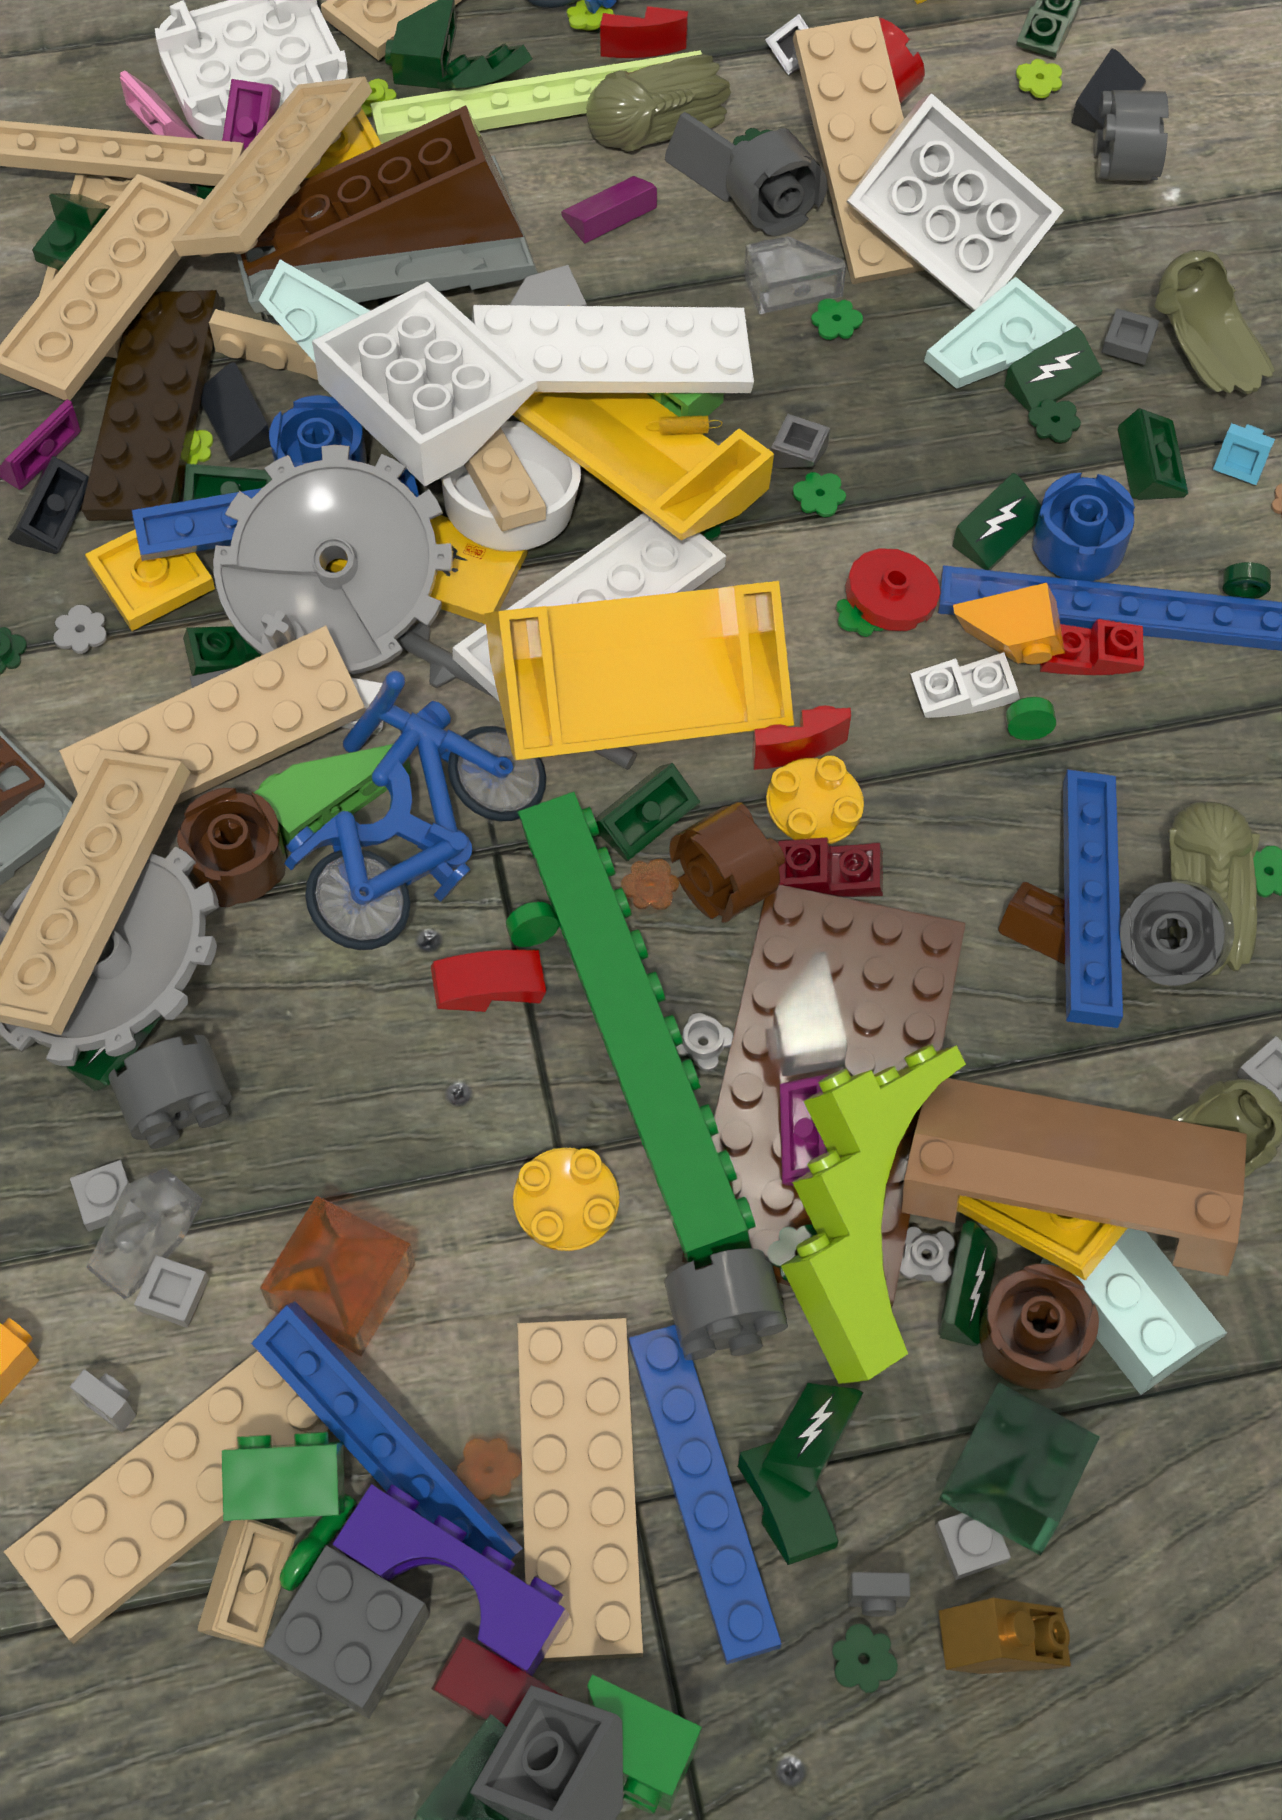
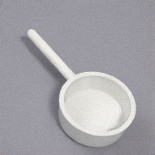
M506 421L501 426V429L546 504V520L501 531L464 465L441 477L446 513L451 523L461 534L481 546L498 551L514 552L529 550L545 544L565 529L572 515L581 478V469L578 463L523 422Z

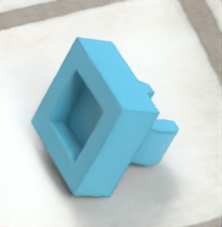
M1231 423L1213 470L1257 485L1275 439L1263 435V429L1249 424L1244 428Z

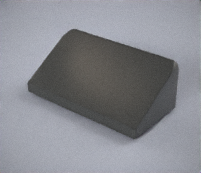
M683 112L679 117L666 150L665 161L724 202L732 200L727 191L726 176L732 162L730 154L736 145L690 114Z

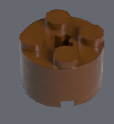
M236 788L215 789L195 799L185 811V818L180 830L178 828L177 834L179 849L185 851L196 862L188 875L191 882L196 888L209 882L216 892L220 907H231L235 904L253 901L270 891L285 876L284 863L286 861V852L273 808L263 797L251 792L252 795L236 792Z
M735 802L730 806L718 809L675 835L669 845L672 864L680 859L685 873L678 877L684 892L692 903L710 919L720 915L723 917L721 922L727 923L775 893L779 887V866L785 863L784 853L774 839L765 838L764 834L754 823L749 809L741 802Z
M1048 1264L1025 1266L1024 1269L1010 1275L1008 1274L1000 1280L991 1294L979 1328V1339L983 1351L982 1356L986 1365L1006 1381L1027 1389H1054L1070 1379L1078 1371L1092 1348L1099 1328V1315L1095 1303H1092L1084 1290L1085 1286L1067 1270ZM1033 1321L1043 1324L1042 1333L1033 1329Z

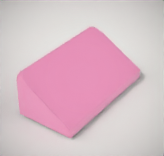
M127 71L120 73L126 105L154 135L197 138L153 89Z

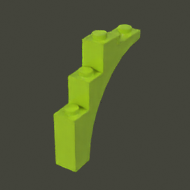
M933 1044L922 1047L904 1057L908 1066L897 1071L895 1066H891L876 1074L869 1070L850 1076L847 1069L840 1070L820 1080L818 1084L822 1091L803 1101L828 1152L809 1161L807 1166L810 1172L792 1182L817 1235L799 1243L796 1246L798 1255L782 1264L781 1267L838 1384L870 1380L908 1355L892 1313L883 1271L881 1224L885 1190L897 1147L915 1113L939 1084L966 1065L957 1045L940 1051H936Z

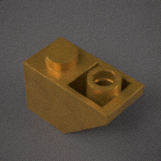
M990 1598L939 1610L946 1670L989 1674L1059 1669L1071 1666L1068 1648L1070 1634L1064 1620L1063 1608Z

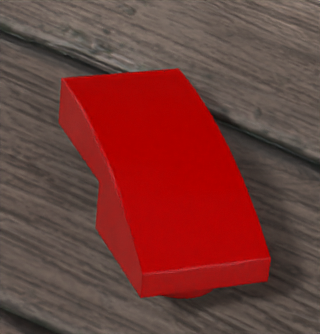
M647 6L645 18L603 13L600 24L601 57L645 58L678 52L687 47L688 11Z
M1097 619L1091 629L1060 624L1065 653L1054 655L1049 661L1040 664V672L1068 675H1114L1139 672L1144 667L1143 626Z
M827 705L818 706L813 709L802 710L800 727L775 724L766 728L754 729L752 749L753 770L783 767L799 759L821 756L842 745L848 740L851 708H835Z
M495 950L467 953L436 960L431 965L437 1009L486 1012L492 1000L540 1004L546 994L539 950Z

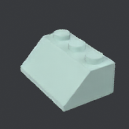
M1128 1228L1086 1280L1076 1276L1085 1286L1084 1290L1092 1303H1095L1099 1315V1328L1096 1338L1140 1395L1227 1334L1146 1231ZM1045 1258L1040 1263L1059 1267Z

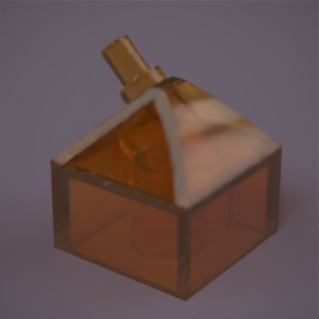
M316 1196L262 1283L260 1290L268 1308L279 1313L287 1304L296 1301L332 1342L362 1356L415 1266L411 1244Z

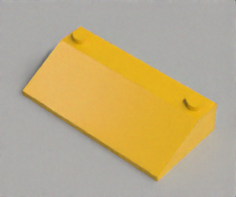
M534 392L512 414L680 540L739 516L770 487L774 459L772 451L740 428L719 446L702 433L661 435L659 422L653 421H659V417L677 415L647 393Z
M779 581L484 613L490 664L513 760L754 731V729L766 728L775 724L794 726Z

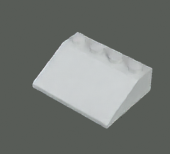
M932 93L919 100L846 201L972 311H975L1008 283L1064 211Z
M428 281L312 341L319 384L424 486L463 466L538 388L537 380Z

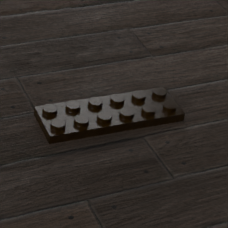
M217 290L154 292L123 332L81 509L88 521L133 520L132 510L179 502L213 346L209 322L215 309L220 310L222 304Z

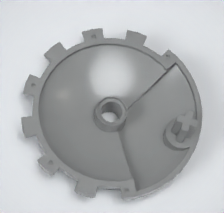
M328 445L321 446L322 460L294 467L290 456L287 455L265 467L264 469L272 480L252 499L239 491L225 513L226 516L238 521L231 545H215L213 570L219 599L229 620L243 639L258 653L264 655L321 627L327 626L349 674L353 675L378 668L400 655L403 649L397 642V639L416 620L427 627L433 623L442 605L441 601L430 597L434 588L437 570L452 571L453 552L451 543L436 544L430 519L443 514L431 491L428 489L416 497L407 486L398 480L406 469L404 465L381 454L376 466L348 460L349 446ZM340 558L347 560L346 566L341 571L336 573L325 571L330 561Z
M176 846L166 858L150 854L61 1035L1 1022L0 1035L11 1046L21 1052L35 1042L49 1047L50 1050L46 1057L49 1062L60 1066H74L81 1051L105 1047L107 1055L117 1057L133 1050L136 1046L134 1034L150 1025L159 1016L162 1015L166 1020H174L188 1004V997L182 991L189 982L197 964L211 965L217 948L215 938L213 936H205V916L219 908L218 898L209 882L196 888L188 878L193 866L196 864L194 859ZM33 881L15 899L5 915L0 912V945Z

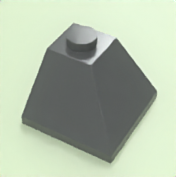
M531 1685L470 1793L476 1799L510 1820H616L623 1807L622 1719L617 1714Z

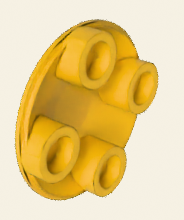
M825 756L821 759H799L776 769L772 775L766 795L767 809L771 819L784 834L794 840L828 837L830 844L838 842L849 836L856 829L864 809L863 794L857 781L846 770L844 762L835 756Z
M557 1148L536 1156L530 1162L525 1163L520 1169L514 1188L513 1206L520 1226L535 1242L553 1250L574 1251L596 1243L609 1231L618 1213L619 1191L612 1172L601 1161L596 1152L590 1149Z

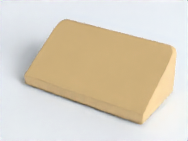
M255 1520L231 1521L198 1625V1632L262 1648L281 1588L279 1581L280 1573L284 1563L291 1554L296 1535Z

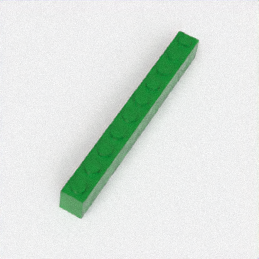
M571 792L518 811L527 843L559 922L562 935L687 1263L693 1261L695 1269L712 1264L710 1257L712 1254L735 1249H751L748 1230L756 1227L752 1211L745 1196L736 1199L730 1182L737 1180L735 1169L727 1150L718 1153L716 1151L711 1136L719 1134L713 1113L709 1104L699 1107L693 1091L701 1088L698 1076L691 1059L682 1062L676 1050V1046L683 1044L679 1028L673 1015L663 1017L658 1004L666 1000L661 983L655 971L646 974L641 960L649 958L639 929L631 932L628 929L625 918L632 916L631 909L623 888L613 890L608 877L614 876L616 873L606 846L597 849L592 838L600 835L590 806L581 809L575 792Z

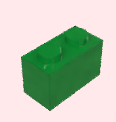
M328 1432L294 1434V1444L272 1445V1435L238 1436L237 1447L222 1450L223 1521L340 1515L345 1511L343 1442H329Z

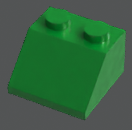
M592 1674L587 1685L589 1705L617 1714L622 1719L623 1800L651 1814H655L658 1806L670 1811L699 1745L702 1727Z

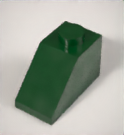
M437 0L398 21L394 40L388 39L385 49V63L387 66H392L394 84L440 89L437 82L447 74L444 68L449 64L457 29L455 0Z

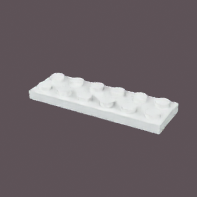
M473 305L472 322L537 380L538 388L535 392L751 393L754 378L744 308Z
M643 513L506 610L693 591L725 567L726 555L700 533L680 540ZM485 624L453 647V660L499 701L490 664Z

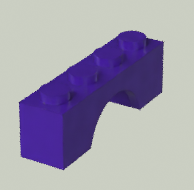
M371 1484L332 1545L388 1582L405 1571L424 1565H440L458 1571L470 1580L478 1596L481 1611L478 1640L498 1655L533 1676L569 1617L567 1610L559 1605L564 1595L537 1577L533 1578L530 1585L510 1573L515 1563L493 1548L486 1545L480 1554L462 1543L467 1533L446 1518L438 1515L434 1523L414 1512L420 1503L391 1484L387 1492L384 1493Z

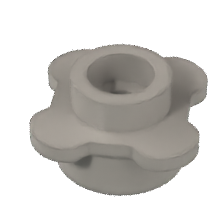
M696 1013L689 1017L681 1036L683 1044L676 1046V1050L680 1057L687 1056L696 1061L701 1070L711 1071L718 1066V1057L724 1048L731 1047L733 1033L729 1028L722 1027L716 1019L703 1013ZM701 1038L707 1039L708 1044L702 1046L698 1043V1041Z
M917 1227L908 1228L900 1273L905 1278H915L919 1281L933 1280L936 1283L947 1281L952 1273V1269L948 1264L949 1252L953 1250L955 1245L953 1237L945 1231L929 1234L923 1233ZM923 1251H929L932 1257L930 1259H924L921 1253Z

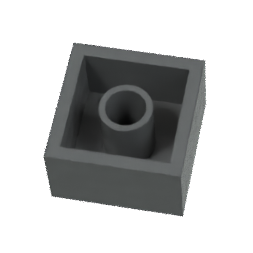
M326 1545L263 1649L274 1663L370 1719L428 1620L429 1613L423 1601Z

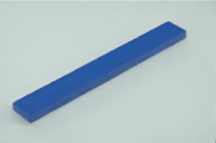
M943 565L939 614L955 615L953 608L955 604L1047 583L1057 601L1060 624L1091 629L1097 619L1143 626V636L1282 651V602L945 565Z

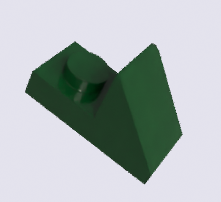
M51 193L49 199L55 220L32 249L36 262L60 271L111 206L81 194Z

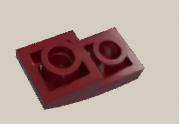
M828 837L778 841L785 857V863L779 866V885L837 897L883 896V851L880 843L831 847Z
M460 1637L431 1688L475 1718L488 1722L503 1733L531 1685L561 1695L541 1681L465 1637Z

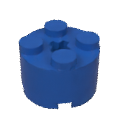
M314 395L300 398L294 401V407L283 415L280 411L271 423L269 439L274 461L289 455L294 467L322 460L321 446L345 445L350 447L348 460L368 464L362 425L333 397Z
M1082 472L1071 473L1057 479L1045 492L1034 531L1032 548L1042 564L1054 574L1065 579L1095 581L1113 573L1123 561L1134 527L1135 506L1129 492L1116 480L1101 474H1097L1095 479L1081 477Z

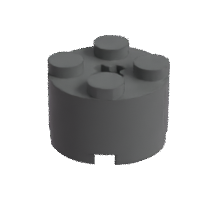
M1140 90L1102 91L1099 114L1100 118H1104L1103 129H1096L1094 138V156H1099L1097 178L1132 181L1158 180L1157 177H1161L1167 150L1168 133H1164L1163 118H1169L1166 92Z
M780 128L776 131L763 133L751 141H741L731 151L730 159L732 162L726 176L727 191L749 221L756 228L762 229L766 234L778 236L798 229L809 220L805 214L812 208L814 203L819 208L823 202L827 191L826 174L789 129Z
M1192 881L1164 882L1148 887L1127 908L1121 921L1120 941L1125 957L1146 978L1161 985H1184L1209 976L1225 963L1234 941V923L1229 908L1216 891ZM1177 919L1179 926L1187 929V937L1180 940V946L1177 938L1168 936V928L1176 926Z
M194 1035L197 1044L184 1045L181 1036L152 1044L127 1057L124 1060L127 1070L121 1075H118L115 1069L109 1074L108 1079L131 1136L137 1140H147L151 1149L165 1147L178 1140L180 1137L178 1130L198 1123L200 1128L211 1127L224 1121L229 1116L226 1106L232 1096L209 1040L203 1035Z
M748 1248L719 1252L710 1255L712 1265L696 1271L692 1261L675 1269L665 1278L664 1283L685 1360L702 1359L714 1354L717 1350L730 1348L731 1355L733 1356L750 1354L763 1347L762 1337L777 1334L788 1328L787 1317L769 1256L765 1258L764 1251Z

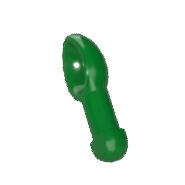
M345 1493V1511L340 1515L322 1516L308 1535L294 1548L280 1573L279 1581L282 1588L293 1591L306 1579L325 1546L331 1542L357 1507L356 1500L352 1496Z

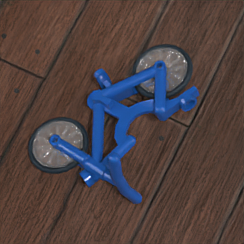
M392 671L387 674L378 693L343 740L345 751L352 753L361 749L382 721L401 731V735L372 773L373 783L379 787L385 786L390 792L391 801L388 813L384 818L373 824L360 825L355 821L352 813L342 811L316 833L308 826L305 827L286 846L292 854L284 864L290 870H293L315 849L328 845L333 846L334 852L321 859L309 875L305 893L307 909L312 921L321 933L331 941L354 950H373L383 947L399 936L405 928L410 914L411 902L407 888L408 885L431 874L441 884L440 888L434 893V896L441 902L471 870L465 863L472 854V844L464 832L457 829L441 759L448 763L449 779L455 794L465 806L486 819L499 822L520 819L518 811L539 804L546 789V774L541 758L513 760L506 728L482 726L471 729L460 736L449 729L447 731L444 730L451 723V717L447 709L439 702H429L417 714L413 712L410 714L394 705L405 685V677L399 671ZM416 747H418L435 823L432 825L410 814L412 804L410 777L402 765ZM397 835L418 845L417 847L423 851L393 866L383 857L371 851L362 850V847L384 843Z

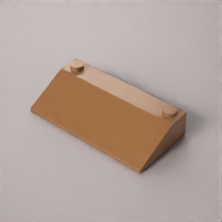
M947 1078L937 1086L922 1105L904 1179L902 1213L955 1223L961 1195L1176 1237L1172 1266L1228 1276L1239 1237L1244 1197L1247 1134Z

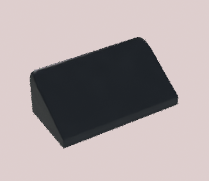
M1112 48L1078 97L1071 123L1094 133L1096 129H1103L1104 118H1100L1099 114L1102 91H1142L1146 84V79L1120 52Z
M231 362L204 384L200 402L230 462L271 447L268 424L236 362Z
M52 456L43 468L8 540L15 544L57 554L83 503L89 476Z

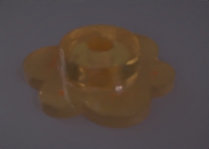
M654 859L648 865L645 862L637 861L631 866V874L626 875L622 879L621 887L627 897L633 898V904L636 908L646 909L651 906L657 910H664L672 904V893L678 889L679 880L676 876L670 875L671 867L663 859Z
M473 1439L464 1448L465 1461L458 1465L457 1475L460 1480L467 1482L466 1487L479 1501L487 1500L493 1493L498 1497L508 1495L511 1491L510 1481L517 1478L521 1473L522 1463L520 1458L512 1452H507V1444L502 1439H493L489 1444L482 1439ZM489 1466L494 1469L491 1473L484 1472V1469Z

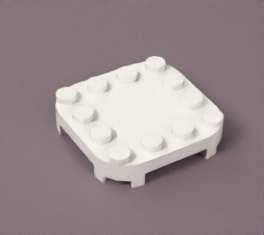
M184 0L169 6L171 15L160 25V28H155L163 69L188 124L203 139L222 141L231 79L274 85L281 93L280 107L299 84L349 78L345 51L339 50L318 7L317 0H227L190 12Z

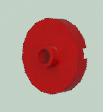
M879 548L862 554L853 562L845 584L847 600L852 608L856 605L863 612L861 617L868 623L891 631H908L916 628L918 623L927 622L932 617L940 596L938 579L931 568L915 555L898 549Z

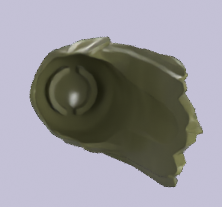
M704 54L674 59L670 62L648 66L629 73L627 71H615L606 75L605 79L590 93L586 107L587 122L592 135L602 145L614 148L621 147V150L634 151L644 145L671 139L679 117L683 112L690 114L710 129L723 123L727 110L721 105L730 96V83L716 75L720 68L719 64L713 62L712 56Z
M1190 250L1175 258L1164 270L1159 282V293L1156 297L1155 308L1169 318L1182 350L1201 381L1209 389L1215 392L1223 390L1228 394L1232 393L1233 389L1245 394L1257 392L1261 387L1262 375L1271 378L1275 369L1266 351L1242 317L1234 298L1236 290L1227 279V269H1225L1222 260L1214 252L1207 250Z
M1212 801L1204 803L1195 802L1190 804V806L1184 807L1183 810L1176 814L1172 828L1168 830L1172 882L1192 881L1207 886L1219 893L1230 910L1234 923V941L1225 963L1210 974V976L1219 975L1226 964L1233 971H1239L1242 964H1250L1255 950L1257 887L1253 857L1257 851L1260 834L1252 831L1245 817L1237 809L1229 805ZM1177 919L1176 926L1170 927V937L1177 938L1180 946V940L1187 937V929L1180 927Z
M1254 1080L1217 1081L1199 1096L1196 1103L1170 1119L1247 1134L1245 1178L1256 1169L1270 1163L1278 1153L1277 1148L1282 1144V1102L1272 1090L1260 1083H1256Z

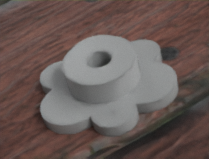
M86 605L72 607L68 615H61L55 621L58 630L54 633L53 639L56 646L61 649L72 648L75 653L83 654L88 651L89 646H100L107 639V633L103 627L105 625L103 614L99 612L92 613Z

